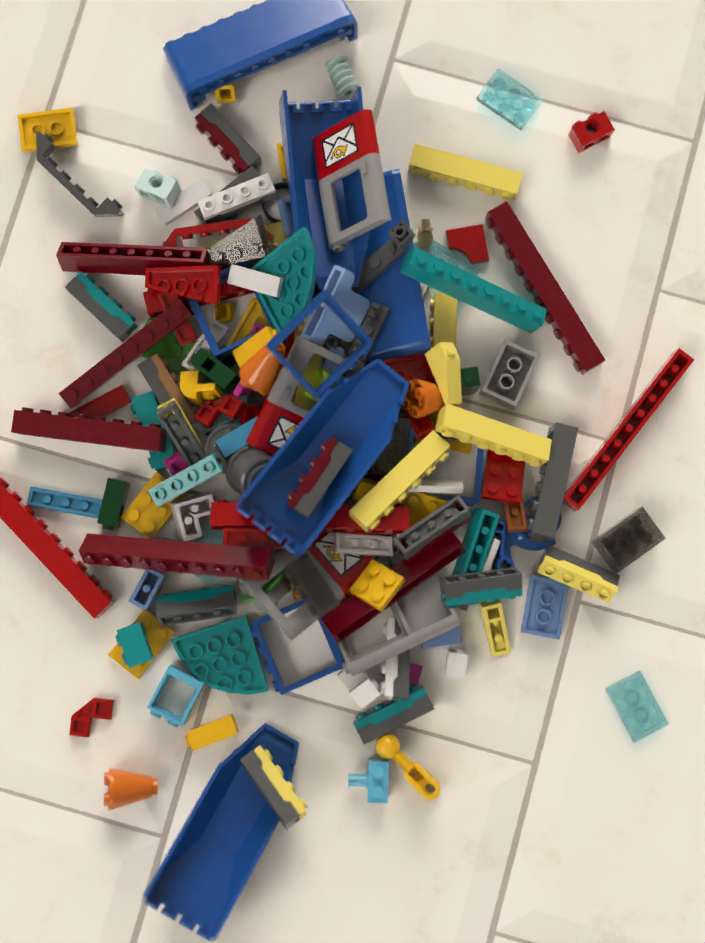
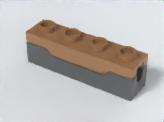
M155 354L137 365L160 404L175 398L190 424L192 425V423L197 422L193 419L197 410L194 405L190 406L186 401L188 398L178 388L177 383L179 381L173 372L170 374L166 367L169 364L164 356L159 357L158 354Z

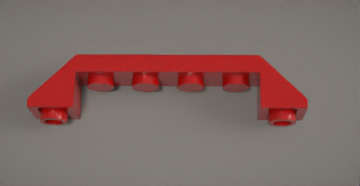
M245 218L175 228L163 246L182 247L180 237H182V240L193 239V235L200 234V237L212 236L211 232L218 231L219 235L229 234L232 229L244 232L249 231V227H251L252 240L258 242V245L269 244V240L274 239V235L255 220Z

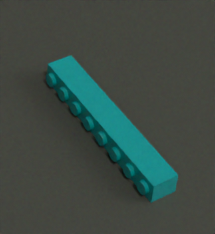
M416 247L404 256L400 270L401 274L529 333L536 331L544 325L547 309Z

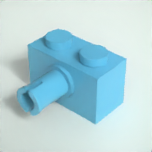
M368 758V772L366 774L348 773V787H366L368 789V803H388V759Z

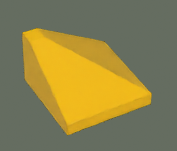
M227 302L214 306L215 320L222 324L232 321L236 304Z

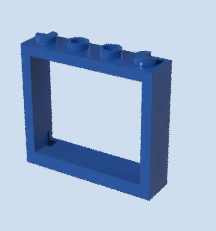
M246 260L234 264L249 269L252 268V265H248ZM230 267L221 270L220 284L228 280ZM253 291L270 327L275 328L257 292ZM187 298L216 359L220 360L233 354V350L255 335L253 334L225 348L219 349L197 300Z
M324 289L264 347L314 399H317L318 397L321 398L333 383L335 385L339 383L344 377L342 374L347 369L349 371L358 364L356 360L361 355L365 357L372 349L371 346L374 342ZM324 302L362 344L314 389L282 356L276 347Z
M407 428L405 457L412 451L413 437H416L412 428ZM436 432L443 439L459 440L454 437H445L441 433ZM478 447L473 497L460 496L468 507L480 504L484 449ZM433 494L447 500H452L456 497L453 495Z
M314 595L279 609V611L285 614L295 610ZM268 614L251 622L250 631L253 637L258 638L260 644L257 645L261 656L265 655L267 660L264 663L269 674H273L275 679L272 681L276 692L280 691L281 695L344 668L342 663L345 661L338 644L321 621L322 617L318 621L337 664L287 686H284L259 626L272 618Z

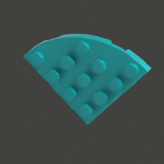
M305 227L299 229L251 268L252 270L284 278L279 298L257 292L277 332L311 301L315 289L316 254L309 231Z
M247 615L171 639L181 661H183L194 676L205 684L217 690L235 694H258L269 691L253 635L249 628Z

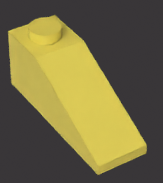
M439 342L425 353V357L445 405L462 404L460 358L453 342Z
M497 599L495 602H478L491 656L496 657L511 653L500 599Z

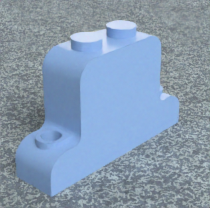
M334 265L323 290L325 289L360 327L367 314L369 301L352 291L354 274L346 268ZM324 302L311 313L301 334V337L318 345L323 344L329 334L346 342L352 341L355 335Z

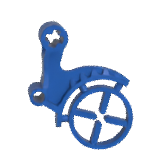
M537 496L532 497V498L528 499L527 501H525V502H524V509H525V507L527 506V504H528L529 502H531V501H533V500H536V497H537ZM560 512V517H559V521H558L557 530L559 529L560 524H561V520H562L561 512ZM527 516L526 521L532 518V516ZM498 521L497 526H499L500 530L496 528L494 534L498 535V540L501 543L496 553L497 560L493 564V569H504L500 567V564H506L507 568L514 567L510 551L513 545L525 550L539 551L546 549L548 544L554 546L556 541L552 540L547 543L531 541L528 539L529 530L524 535L521 532L507 533L506 521Z

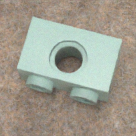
M144 168L134 185L140 197L168 208H172L181 192L176 178L172 176L167 177L156 170L151 171Z

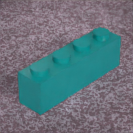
M153 391L131 398L133 403L130 404L132 413L137 415L139 422H143V426L149 427L150 423L160 424L161 428L165 429L156 415L157 406L160 404ZM168 433L164 453L149 451L151 456L148 458L150 467L152 469L155 468L157 472L167 470L168 468L163 461L176 453Z
M473 508L472 519L469 521L462 542L465 553L457 558L452 575L482 572L500 515L485 509Z

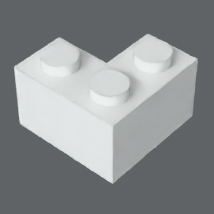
M204 492L170 502L179 539L183 542L203 537L198 518L211 513V502H214L211 493Z
M368 669L355 676H352L351 673L346 674L345 670H342L337 676L361 709L381 695L379 691L381 687L374 677L370 679L366 674Z

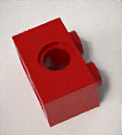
M605 111L599 114L595 112L587 120L575 122L571 126L572 128L568 136L577 152L581 153L610 138L615 129ZM587 129H592L594 133L588 132Z

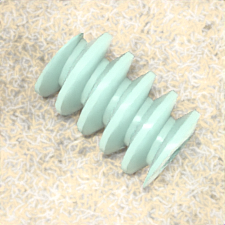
M346 56L334 57L324 65L329 73V78L332 80V85L335 87V92L338 93V98L342 100L352 97L355 89L358 87V83L354 82L355 76L351 75L353 71L348 69L350 64L346 62Z

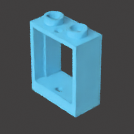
M171 664L168 666L147 709L151 710L150 714L155 717L161 718L163 716L168 719L167 722L172 726H183L205 683L196 676ZM171 676L196 688L182 717L157 705Z

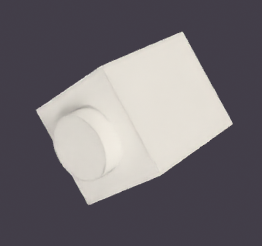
M452 648V652L447 651L445 676L465 678L468 654H464V650Z

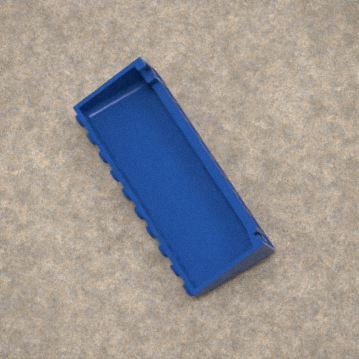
M266 0L260 4H254L246 10L238 11L225 19H219L211 25L203 26L197 31L186 33L176 40H170L165 44L163 51L184 98L192 111L199 108L198 101L201 98L202 100L206 99L205 94L337 37L341 41L344 40V37H347L349 42L358 39V23L344 0Z
M400 169L383 172L391 220L371 230L364 261L392 238L388 232L401 220H404L410 228ZM413 241L411 242L406 254L414 248ZM404 256L359 293V295L369 301V308L372 302L391 309L364 367L378 358L384 360L421 355L431 349L420 282L400 273Z

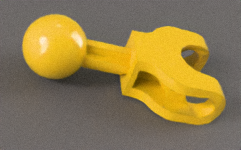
M387 733L376 740L375 749L377 754L383 759H393L405 771L403 776L424 798L434 800L439 796L441 789L439 782L417 761L413 763L400 750V742L395 735ZM432 784L435 787V791L428 792L426 785Z

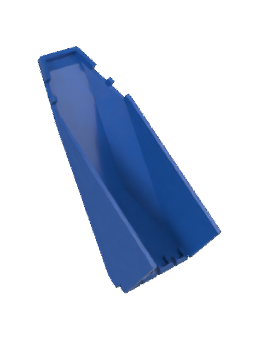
M361 86L356 88L351 100H337V107H334V100L318 101V108L315 106V101L299 102L300 109H297L296 102L288 103L287 90H283L279 101V117L294 232L296 233L302 227L307 228L316 254V284L319 290H323L334 265L351 271L354 274V282L351 288L358 287L371 230L347 241V247L341 252H334L329 249L312 139L351 115L363 110ZM360 169L334 182L342 231L367 218Z
M378 358L349 378H345L339 384L327 389L234 507L247 519L253 514L255 517L251 522L263 532L267 527H270L271 530L267 535L279 544L285 539L287 542L283 547L291 554L299 557L309 548L391 441V435L397 423V417L404 402L409 382ZM334 437L353 451L309 517L305 518L287 506L289 503L287 497L293 489L297 491L301 485L298 483L303 473H309L311 470L309 464L315 456L319 458L323 452L320 448L325 440L330 441Z
M266 723L256 730L241 746L236 748L222 763L218 764L142 896L141 901L155 910H158L161 904L165 905L161 913L174 921L178 914L182 915L178 923L185 928L193 931L196 924L200 927L196 934L210 942L217 939L280 821L242 767L240 759L258 746H261L263 750L267 749L273 758L271 761L274 766L279 765L282 769L284 780L292 783L299 742Z

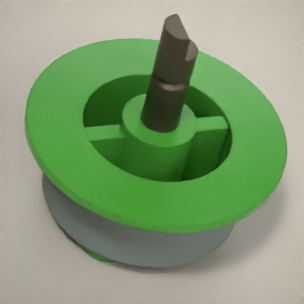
M285 569L262 586L263 592L275 606H277L278 601L291 591V582L283 575ZM240 591L239 597L242 601H252L256 609L264 610L253 595H246Z

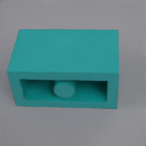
M143 622L117 630L116 641L123 648L122 659L125 665L131 668L155 659Z

